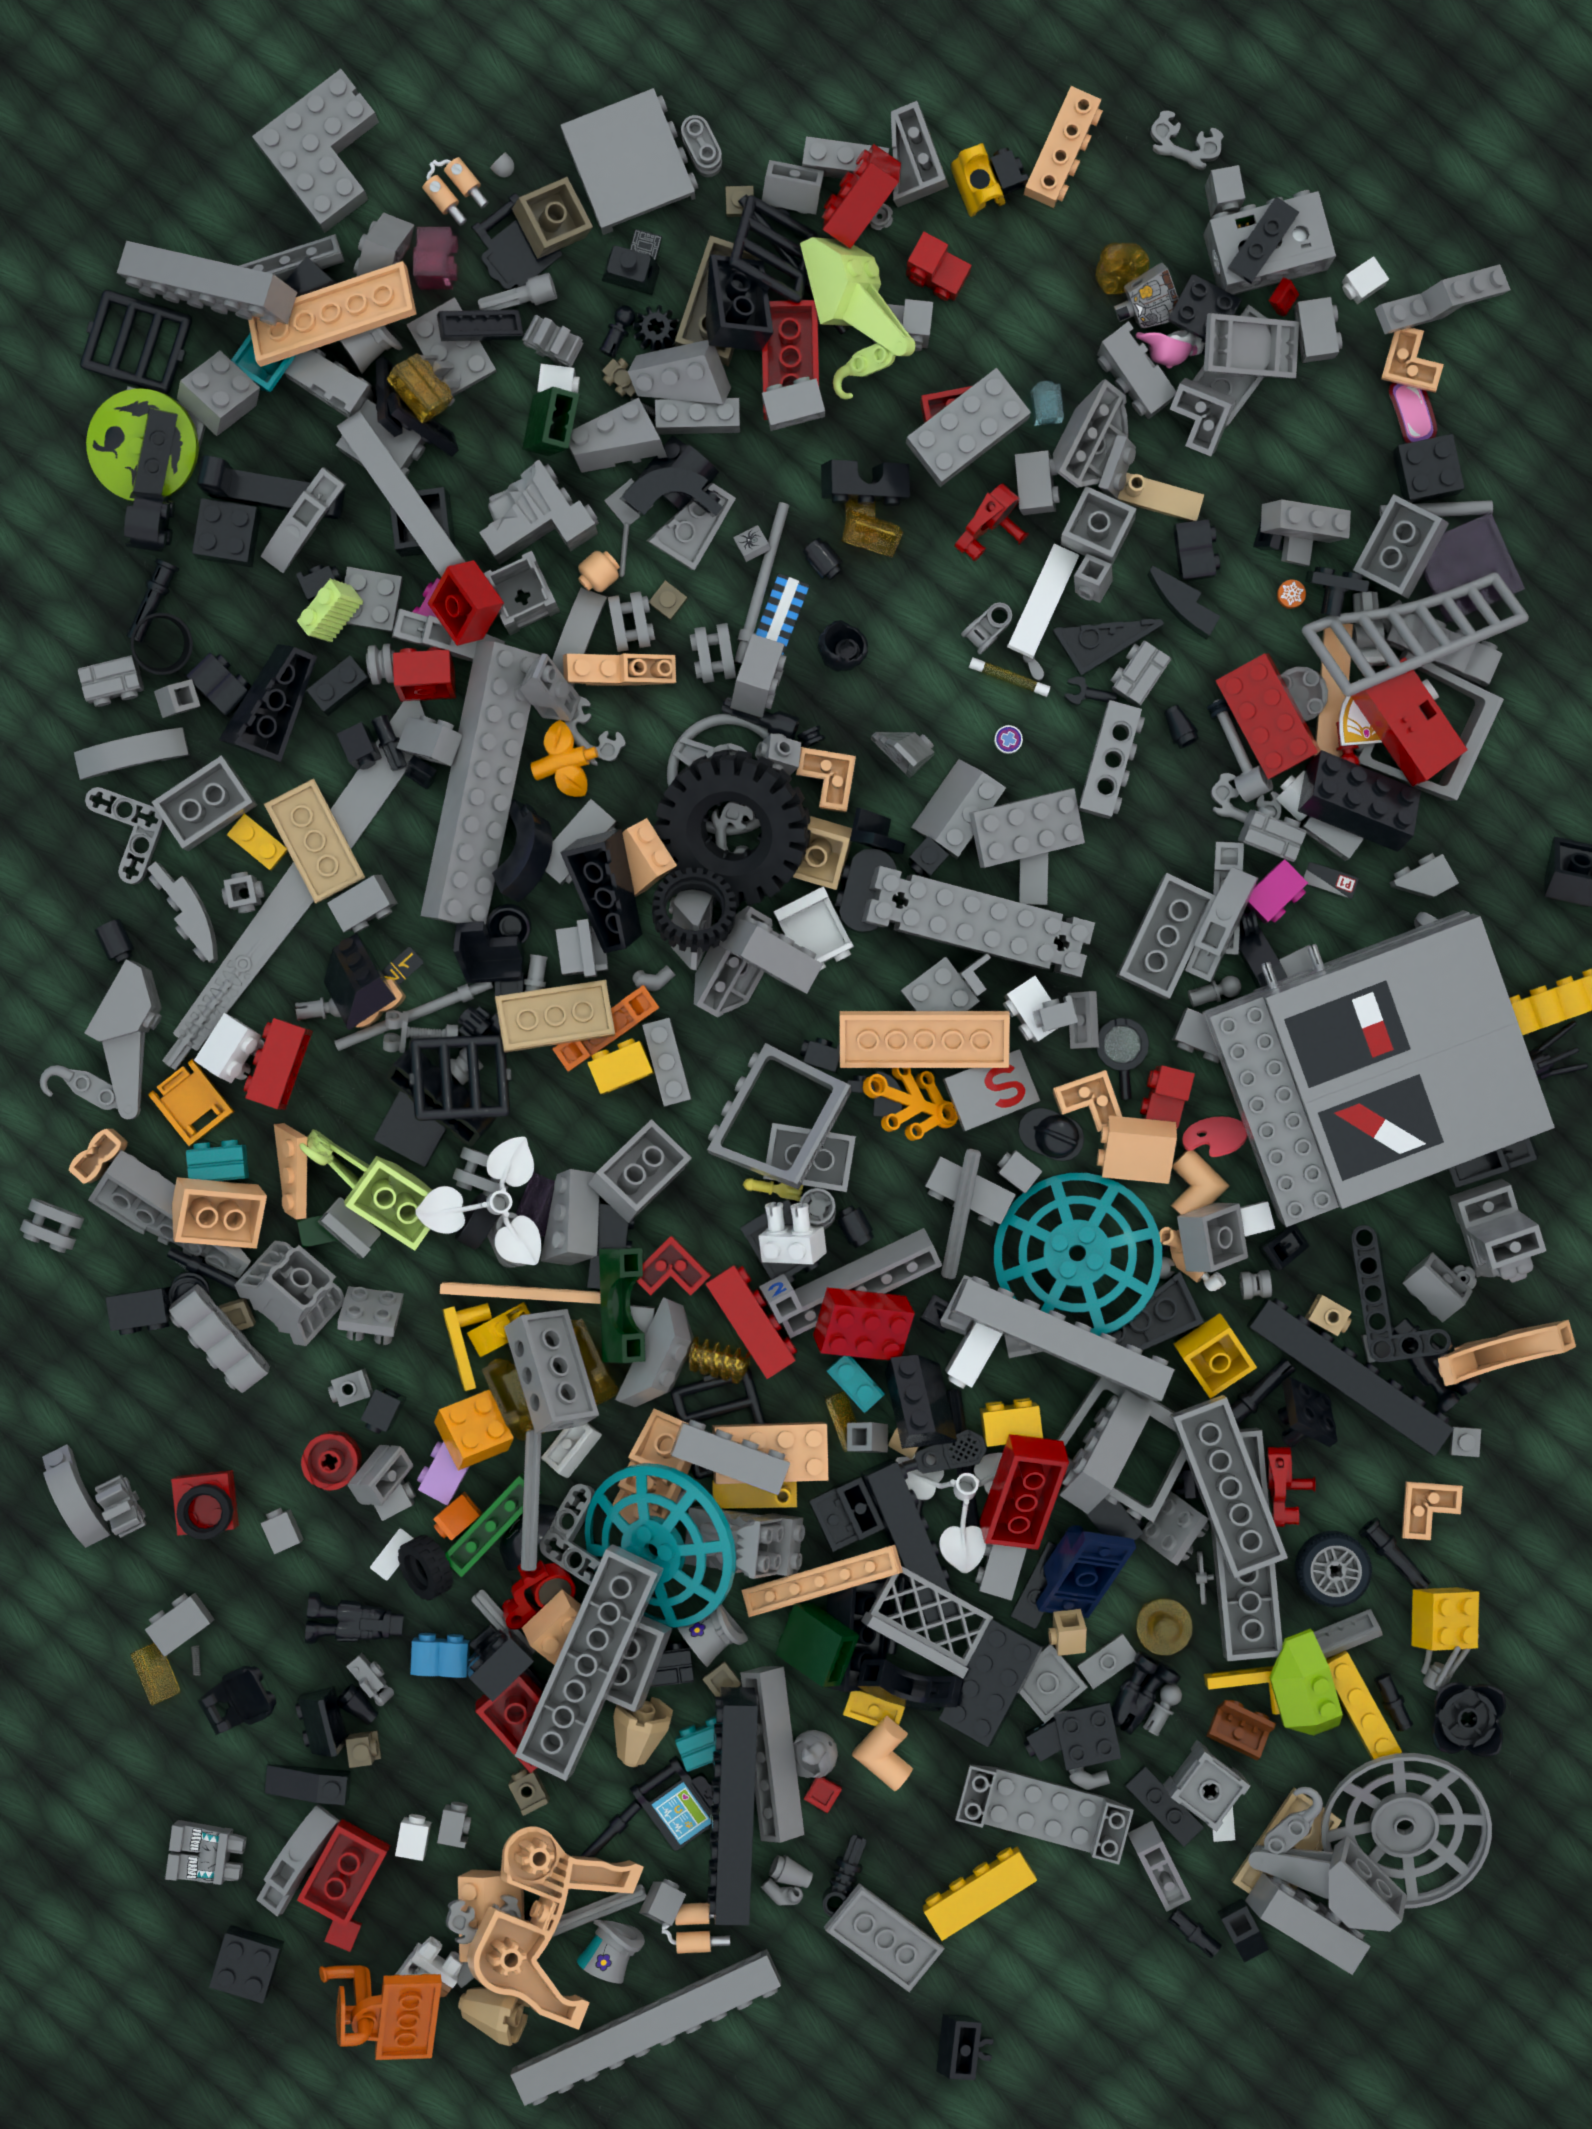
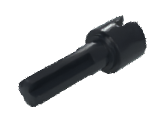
M730 697L724 700L721 710L723 713L767 729L769 735L771 733L782 734L786 738L794 740L800 724L799 717L779 710L774 714L765 711L763 718L730 708L732 698Z

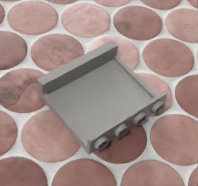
M654 88L561 124L562 134L603 235L613 232L612 227L686 197L690 196L691 200L696 199L695 189H698L695 176L693 172L687 173L684 165L688 163L683 147L677 148L674 138L678 137L672 121L667 122L664 112L668 111L662 95L657 97Z

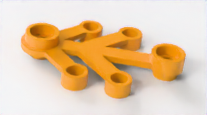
M892 1068V1075L895 1079L902 1080L909 1094L889 1087L885 1077L880 1074L869 1076L863 1082V1092L868 1097L878 1098L882 1096L908 1106L896 1114L892 1113L882 1118L881 1126L887 1132L897 1130L901 1123L920 1112L931 1116L920 1124L913 1123L906 1127L905 1135L910 1141L921 1139L925 1132L937 1125L941 1128H950L958 1120L952 1102L943 1099L935 1084L934 1075L929 1071L919 1073L914 1080L911 1068H902L904 1071L903 1075L900 1073L899 1068ZM923 1076L926 1077L927 1084L924 1083ZM871 1084L874 1085L875 1091H873ZM920 1089H926L932 1103L924 1099ZM889 1118L893 1121V1127L889 1125ZM913 1128L916 1129V1131H917V1136H915V1135L913 1134V1132H912V1129H913Z

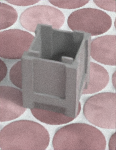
M532 551L523 554L522 559L494 572L489 570L483 573L504 602L499 614L510 636L519 632V629L542 618L560 613ZM518 592L530 593L531 597L527 599L528 604L516 603L515 598L518 597Z
M1196 1740L1190 1748L1192 1752L1174 1776H1169L1163 1785L1173 1800L1182 1804L1217 1832L1223 1824L1222 1820L1241 1794L1245 1795L1250 1788V1784L1241 1772L1234 1767L1229 1768L1213 1756L1205 1745ZM1212 1783L1215 1784L1217 1794L1215 1796L1209 1795L1207 1798L1204 1797L1205 1791L1203 1787L1206 1784L1209 1786Z

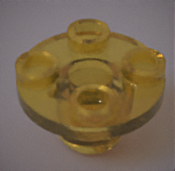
M1110 243L1104 247L1100 254L1101 260L1096 268V280L1106 294L1125 293L1124 286L1148 271L1149 257L1145 250L1137 244Z
M1161 1598L1145 1604L1136 1620V1632L1140 1642L1147 1650L1158 1655H1172L1179 1652L1187 1645L1192 1635V1620L1184 1606L1172 1599Z

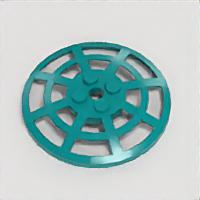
M1066 1173L1052 1176L1036 1183L1012 1203L997 1231L994 1245V1267L1000 1288L1012 1292L1007 1282L1023 1276L1031 1291L1044 1302L1041 1311L1049 1314L1050 1310L1056 1308L1075 1313L1089 1312L1094 1326L1090 1332L1100 1336L1101 1333L1110 1334L1118 1331L1132 1322L1151 1300L1158 1285L1162 1269V1244L1153 1216L1145 1204L1131 1190L1114 1180L1100 1175ZM1086 1180L1108 1186L1101 1200L1087 1196L1066 1197L1062 1182ZM1051 1185L1055 1198L1054 1201L1040 1208L1029 1221L1014 1215L1030 1196ZM1118 1192L1127 1197L1138 1208L1148 1228L1132 1232L1125 1218L1111 1206ZM1084 1204L1096 1207L1089 1221L1073 1220L1069 1205ZM1058 1208L1062 1224L1054 1228L1052 1232L1037 1226L1038 1222L1045 1215ZM1106 1213L1119 1224L1124 1234L1107 1238L1103 1230L1099 1228ZM1008 1225L1023 1231L1019 1244L1020 1265L1004 1270L1002 1246ZM1030 1236H1033L1045 1242L1044 1257L1028 1262L1027 1247ZM1152 1239L1154 1263L1148 1285L1133 1277L1137 1261L1136 1243ZM1128 1245V1262L1124 1272L1110 1264L1112 1258L1111 1249ZM1082 1247L1086 1251L1084 1259L1081 1261L1072 1260L1069 1256L1072 1248ZM1047 1268L1051 1276L1056 1280L1049 1294L1038 1286L1031 1273ZM1104 1275L1119 1282L1110 1293L1097 1299L1093 1284L1102 1279ZM1066 1286L1082 1288L1087 1303H1068L1059 1299ZM1126 1287L1142 1295L1126 1314L1105 1325L1100 1308L1114 1301L1124 1292Z
M651 1463L631 1465L621 1469L600 1485L589 1503L585 1518L587 1551L595 1557H603L605 1550L610 1547V1530L612 1523H614L623 1533L621 1546L618 1547L664 1568L654 1590L657 1598L651 1597L648 1604L660 1606L665 1619L649 1615L645 1612L643 1616L669 1627H681L699 1622L714 1612L725 1600L732 1587L736 1569V1551L730 1525L713 1496L689 1475L672 1467ZM636 1476V1493L624 1497L613 1506L605 1496V1491L620 1480ZM647 1476L666 1479L687 1492L677 1504L664 1496L648 1493ZM695 1499L711 1518L719 1540L703 1542L697 1525L686 1512ZM597 1503L607 1515L602 1529V1545L594 1544L593 1517ZM637 1503L639 1519L629 1525L619 1512L626 1506ZM648 1503L660 1505L671 1513L666 1520L658 1516H650ZM679 1520L689 1531L693 1543L684 1544L680 1533L675 1528ZM649 1544L656 1547L658 1556L650 1552ZM722 1552V1576L715 1593L703 1586L701 1582L706 1571V1554ZM696 1555L697 1559L693 1579L682 1571L686 1556ZM674 1578L686 1587L679 1595L668 1598L664 1583ZM694 1593L709 1601L706 1607L695 1615L677 1620L671 1607L684 1602Z

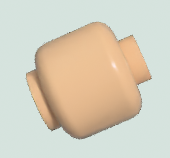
M594 551L578 565V570L581 574L578 580L588 591L593 588L597 592H603L618 579L619 574L617 570L620 566L607 551L603 553Z

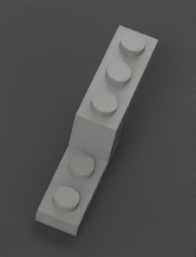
M1499 264L1441 280L1421 294L1381 304L1375 308L1384 334H1389L1443 319L1464 305L1503 295L1511 289Z

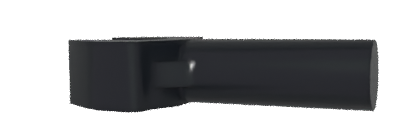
M1077 676L1067 680V684L1078 686L1080 689L1078 695L1069 693L1064 695V698L1072 705L1079 706L1081 701L1085 699L1106 703L1109 700L1116 702L1117 693L1089 688L1085 682V677Z

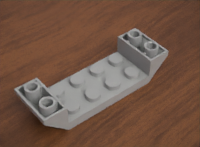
M969 1765L955 1820L982 1828L984 1824L1090 1852L1093 1858L1120 1864L1134 1809L1102 1795L1002 1768Z

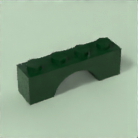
M620 1247L599 1249L602 1362L645 1361V1333L635 1324L630 1309L632 1288L636 1281L643 1276L642 1248Z

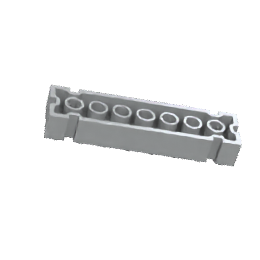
M883 866L874 868L869 889L875 890L876 893L874 899L866 900L861 922L879 927H887L889 922L895 923L893 930L982 954L988 953L990 956L1040 969H1050L1052 964L1055 965L1053 971L1055 973L1074 978L1082 977L1087 955L1080 953L1082 945H1089L1091 942L1095 922L1076 917L1067 918L1066 922H1063V914L913 874L908 875L906 880L900 878L902 871ZM899 894L900 899L903 900V905H899L896 908V903L892 901V898ZM1060 937L1063 946L1058 948V945L1054 944V939H1059Z

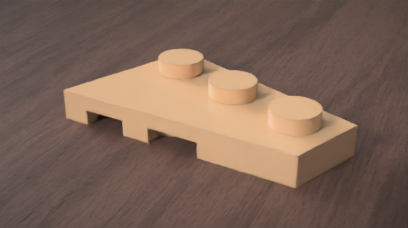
M285 1123L274 1124L282 1189V1207L284 1212L291 1217L303 1219L306 1218L307 1155L300 1149L299 1145L304 1143L307 1146V1137Z

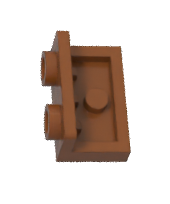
M1224 1700L1217 1706L1206 1736L1258 1760L1262 1755L1268 1735L1274 1730L1276 1723L1270 1721L1269 1717L1263 1713H1253L1245 1709L1244 1705L1238 1701Z

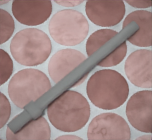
M783 502L778 504L768 539L771 550L764 554L744 628L740 629L737 641H739V646L734 663L742 665L752 634L756 635L754 633L790 506Z
M492 982L474 983L472 985L467 983L457 987L458 990L408 1010V1023L457 1002L463 1001L465 1003L474 999L475 995L494 988ZM384 1020L334 1042L338 1051L392 1029L385 1027Z

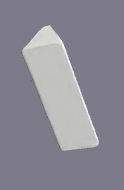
M588 1423L580 1427L563 1429L541 1458L558 1474L569 1478L602 1434Z

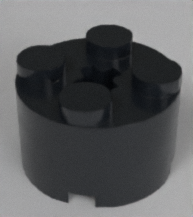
M132 491L129 498H133L134 503L133 506L127 505L124 537L130 538V541L125 543L126 547L162 552L166 545L170 546L172 542L173 531L168 527L169 518L174 516L175 501H170L166 495Z

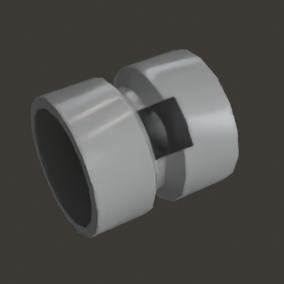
M820 1188L810 1189L803 1194L799 1203H807L809 1205L810 1226H824V1230L830 1227L836 1217V1206L832 1195Z

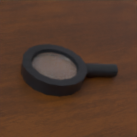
M1118 1018L1109 1021L1101 1027L1098 1033L1099 1047L1095 1048L1098 1057L1104 1065L1119 1071L1120 1098L1125 1100L1132 1099L1130 1069L1143 1062L1148 1053L1149 1040L1146 1031L1139 1023L1132 1019Z

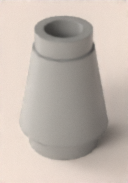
M777 1855L771 1864L769 1876L774 1878L775 1882L808 1888L813 1872L808 1871L786 1855L783 1857Z

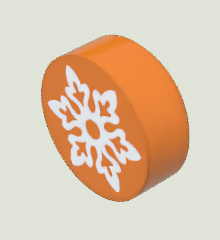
M1297 580L1285 581L1277 591L1278 602L1288 609L1297 608L1306 597L1305 587Z

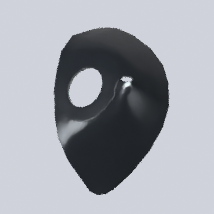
M539 1504L537 1546L558 1511L556 1506ZM523 1513L510 1526L501 1539L499 1550L508 1571L521 1564ZM520 1520L518 1526L510 1533L512 1527Z

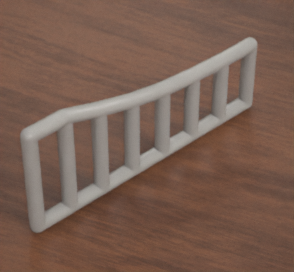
M1493 572L1464 585L1417 601L1379 609L1341 613L1340 617L1328 615L1303 626L1302 633L1343 694L1349 697L1528 621L1529 616L1500 575ZM1493 585L1514 615L1500 621L1479 590ZM1468 595L1489 626L1475 631L1454 600ZM1442 604L1464 636L1450 641L1428 608ZM1416 612L1439 644V647L1425 652L1401 615ZM1388 618L1415 657L1400 662L1372 621ZM1359 622L1389 665V668L1375 673L1342 624ZM1330 627L1365 678L1350 683L1316 633Z

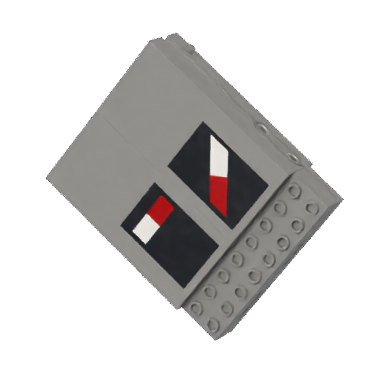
M1462 910L1324 964L1317 945L1313 944V949L1318 963L1310 945L1307 949L1314 966L1313 968L1277 981L1271 963L1266 962L1271 981L1265 963H1263L1261 967L1268 985L1253 990V993L1203 1011L1276 1216L1286 1227L1338 1207L1344 1209L1555 1128L1481 916L1474 913L1469 914V912Z

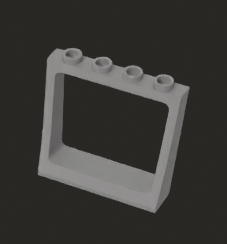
M1405 651L1401 653L1399 660L1404 657L1408 660L1415 656L1413 653ZM1430 662L1416 669L1474 699L1475 706L1460 736L1468 750L1447 765L1439 784L1427 780L1413 787L1446 801L1458 800L1504 699ZM1375 743L1358 745L1359 749L1355 750V755L1360 760V766L1412 787L1401 770L1372 759L1371 752Z
M765 1043L760 1054L754 1052L748 1063V1067L751 1068L746 1078L741 1076L737 1082L735 1091L738 1094L733 1102L728 1100L721 1113L725 1118L721 1125L715 1124L708 1136V1140L711 1143L707 1151L711 1155L799 1190L852 1092L851 1085ZM769 1060H775L832 1091L789 1170L776 1168L722 1147L726 1136Z
M1098 1376L1057 1440L1063 1441L1066 1446L1103 1390H1110L1119 1396L1127 1388ZM1127 1389L1154 1407L1150 1414L1151 1417L1176 1432L1170 1417L1171 1414L1176 1412L1158 1401ZM1180 1445L1151 1504L1144 1505L1115 1486L1105 1499L1114 1505L1121 1502L1128 1506L1126 1512L1138 1520H1141L1144 1516L1154 1523L1186 1461L1182 1446ZM1069 1457V1465L1067 1467L1066 1473L1069 1469L1073 1470L1074 1466L1076 1465L1072 1463V1459H1070Z

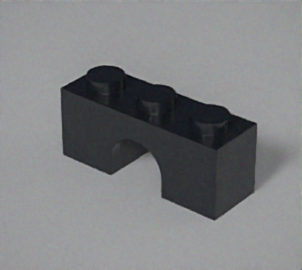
M830 460L821 465L822 498L832 499V503L835 504L848 503L849 500H858L859 505L874 504V501H883L884 506H898L901 501L910 497L909 464L883 462L872 468L873 478L871 484H868L858 474V461Z

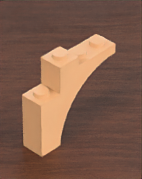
M1569 1320L1511 1330L1497 1337L1464 1343L1454 1348L1455 1351L1438 1358V1369L1445 1386L1506 1366L1564 1353L1575 1348L1576 1344Z

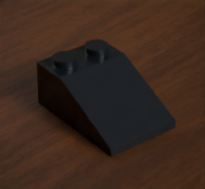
M711 254L709 257L706 327L709 345L762 351L773 334L768 291L757 286V281L732 268L729 264V256ZM742 258L743 261L765 273L763 261Z
M335 1686L302 1694L298 1698L299 1703H296V1712L299 1720L303 1719L306 1730H303L302 1734L305 1746H310L312 1754L330 1757L337 1756L346 1744L347 1733L340 1706L337 1702Z

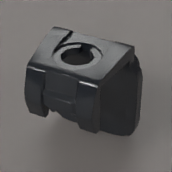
M242 1666L225 1674L222 1677V1682L218 1683L197 1700L215 1735L243 1722L252 1725L272 1714L277 1703L276 1698L270 1691L265 1692L261 1684L263 1675L258 1667ZM217 1702L227 1703L229 1706L223 1718H221L214 1705Z

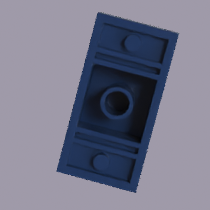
M1074 1525L1067 1529L1068 1531H1066L1043 1567L1048 1585L1036 1604L1038 1611L1048 1613L1081 1609L1083 1617L1089 1618L1136 1549V1545L1132 1538L1085 1532L1081 1526Z

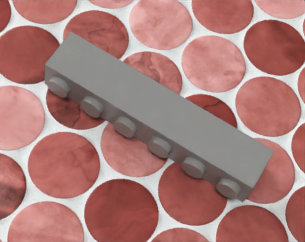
M924 1228L795 1289L794 1291L804 1311L782 1322L789 1337L797 1336L816 1326L827 1287L884 1294L943 1266Z
M762 1666L740 1672L742 1687L755 1688L758 1703L755 1797L761 1841L781 1843L803 1836L804 1827L784 1667Z

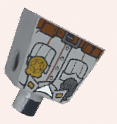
M1160 263L1126 284L1124 290L1128 301L1114 306V310L1119 322L1134 316L1140 328L1168 323V319L1179 300L1168 268L1163 263Z

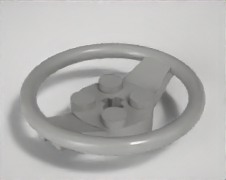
M729 714L712 715L696 722L679 737L671 751L667 766L668 787L678 775L680 761L689 767L694 760L705 755L707 758L712 757L715 752L729 750V755H735L738 750L747 752L742 747L731 743L714 748L693 741L692 739L702 731L719 725H738L754 731L765 739L769 736L768 730ZM754 817L752 820L745 821L748 825L744 829H735L733 824L727 825L726 836L744 834L761 826L759 819ZM707 821V832L715 834L713 823Z

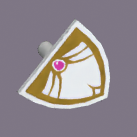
M1346 696L1339 715L1341 746L1382 743L1352 697Z

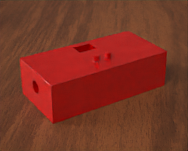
M1404 657V658L1400 659L1399 661H1400V662H1404V661H1406L1407 659ZM1414 670L1351 696L1412 787L1427 781L1468 750Z

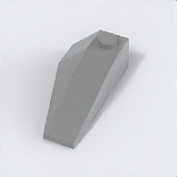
M875 732L871 736V740L909 779L935 753L932 750L934 747L933 743L923 734L919 737L915 732Z

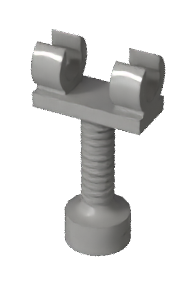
M390 1010L386 1012L385 1027L389 1029L401 1028V1035L399 1036L395 1033L384 1034L383 1050L405 1053L406 1039L409 1037L458 1036V1025L447 1024L446 1028L442 1030L410 1028L407 1026V1011L401 1013L396 1010Z

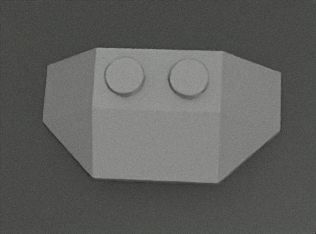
M1106 379L1102 380L1076 407L1053 452L1056 472L1076 488L1099 484L1116 436L1120 435L1127 438L1129 436L1125 408L1126 395Z
M750 906L736 914V917L743 920L746 916H749L772 927L771 918ZM710 946L695 973L694 1005L718 1018L724 1015L723 1013L748 1003L764 972L720 946L715 948Z
M663 1297L645 1335V1361L632 1363L615 1400L637 1407L671 1392L695 1342L683 1305Z

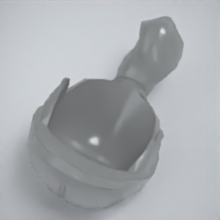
M808 1730L796 1738L793 1745L798 1776L821 1778L832 1771L837 1761L838 1750L831 1736L822 1731Z

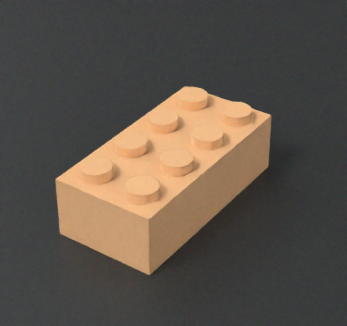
M825 1422L712 1425V1433L714 1434L719 1429L732 1434L731 1440L742 1444L743 1439L759 1444L758 1450L765 1453L773 1449L786 1454L784 1460L789 1461L790 1465L783 1482L828 1480L827 1424ZM713 1471V1481L715 1484L744 1483Z

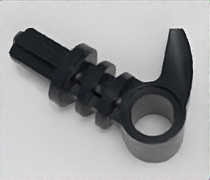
M853 1834L850 1837L844 1856H837L835 1862L839 1865V1869L833 1870L836 1877L830 1878L829 1882L832 1886L823 1893V1909L830 1917L834 1915L839 1907L833 1908L827 1903L828 1899L832 1896H839L844 1902L854 1889L851 1882L857 1881V1877L854 1874L862 1872L863 1866L859 1864L867 1840L860 1835Z

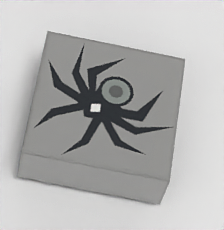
M758 525L733 537L746 562L771 550Z

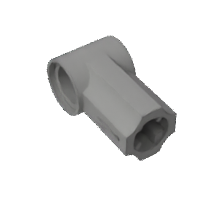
M1361 592L1352 595L1354 612L1379 609L1377 592ZM1380 619L1373 620L1372 622L1385 639L1383 623L1380 622ZM1360 623L1353 624L1352 639L1359 649L1376 647Z

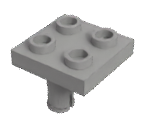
M348 1286L338 1318L337 1329L346 1330L347 1338L352 1341L356 1332L355 1341H361L364 1339L365 1333L375 1334L374 1341L377 1344H381V1337L383 1336V1345L390 1344L398 1323L404 1294Z
M1170 1491L1154 1523L1149 1520L1142 1531L1144 1534L1139 1538L1178 1566L1181 1560L1185 1561L1190 1558L1186 1552L1192 1555V1543L1194 1540L1205 1535L1201 1530L1208 1531L1209 1524L1207 1521L1209 1518Z

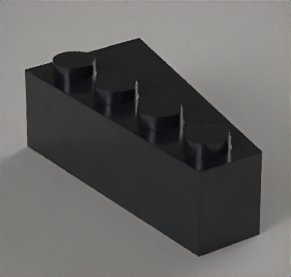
M1179 1272L1154 1292L1153 1297L1144 1310L1132 1322L1108 1335L1117 1339L1116 1344L1126 1348L1127 1344H1130L1145 1351L1201 1326L1204 1321L1181 1272Z

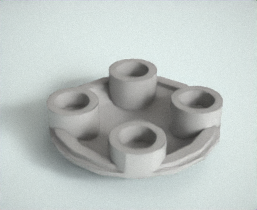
M1294 667L1281 674L1304 720L1308 721L1318 716L1323 711L1328 699V688L1322 676L1317 671L1308 667Z

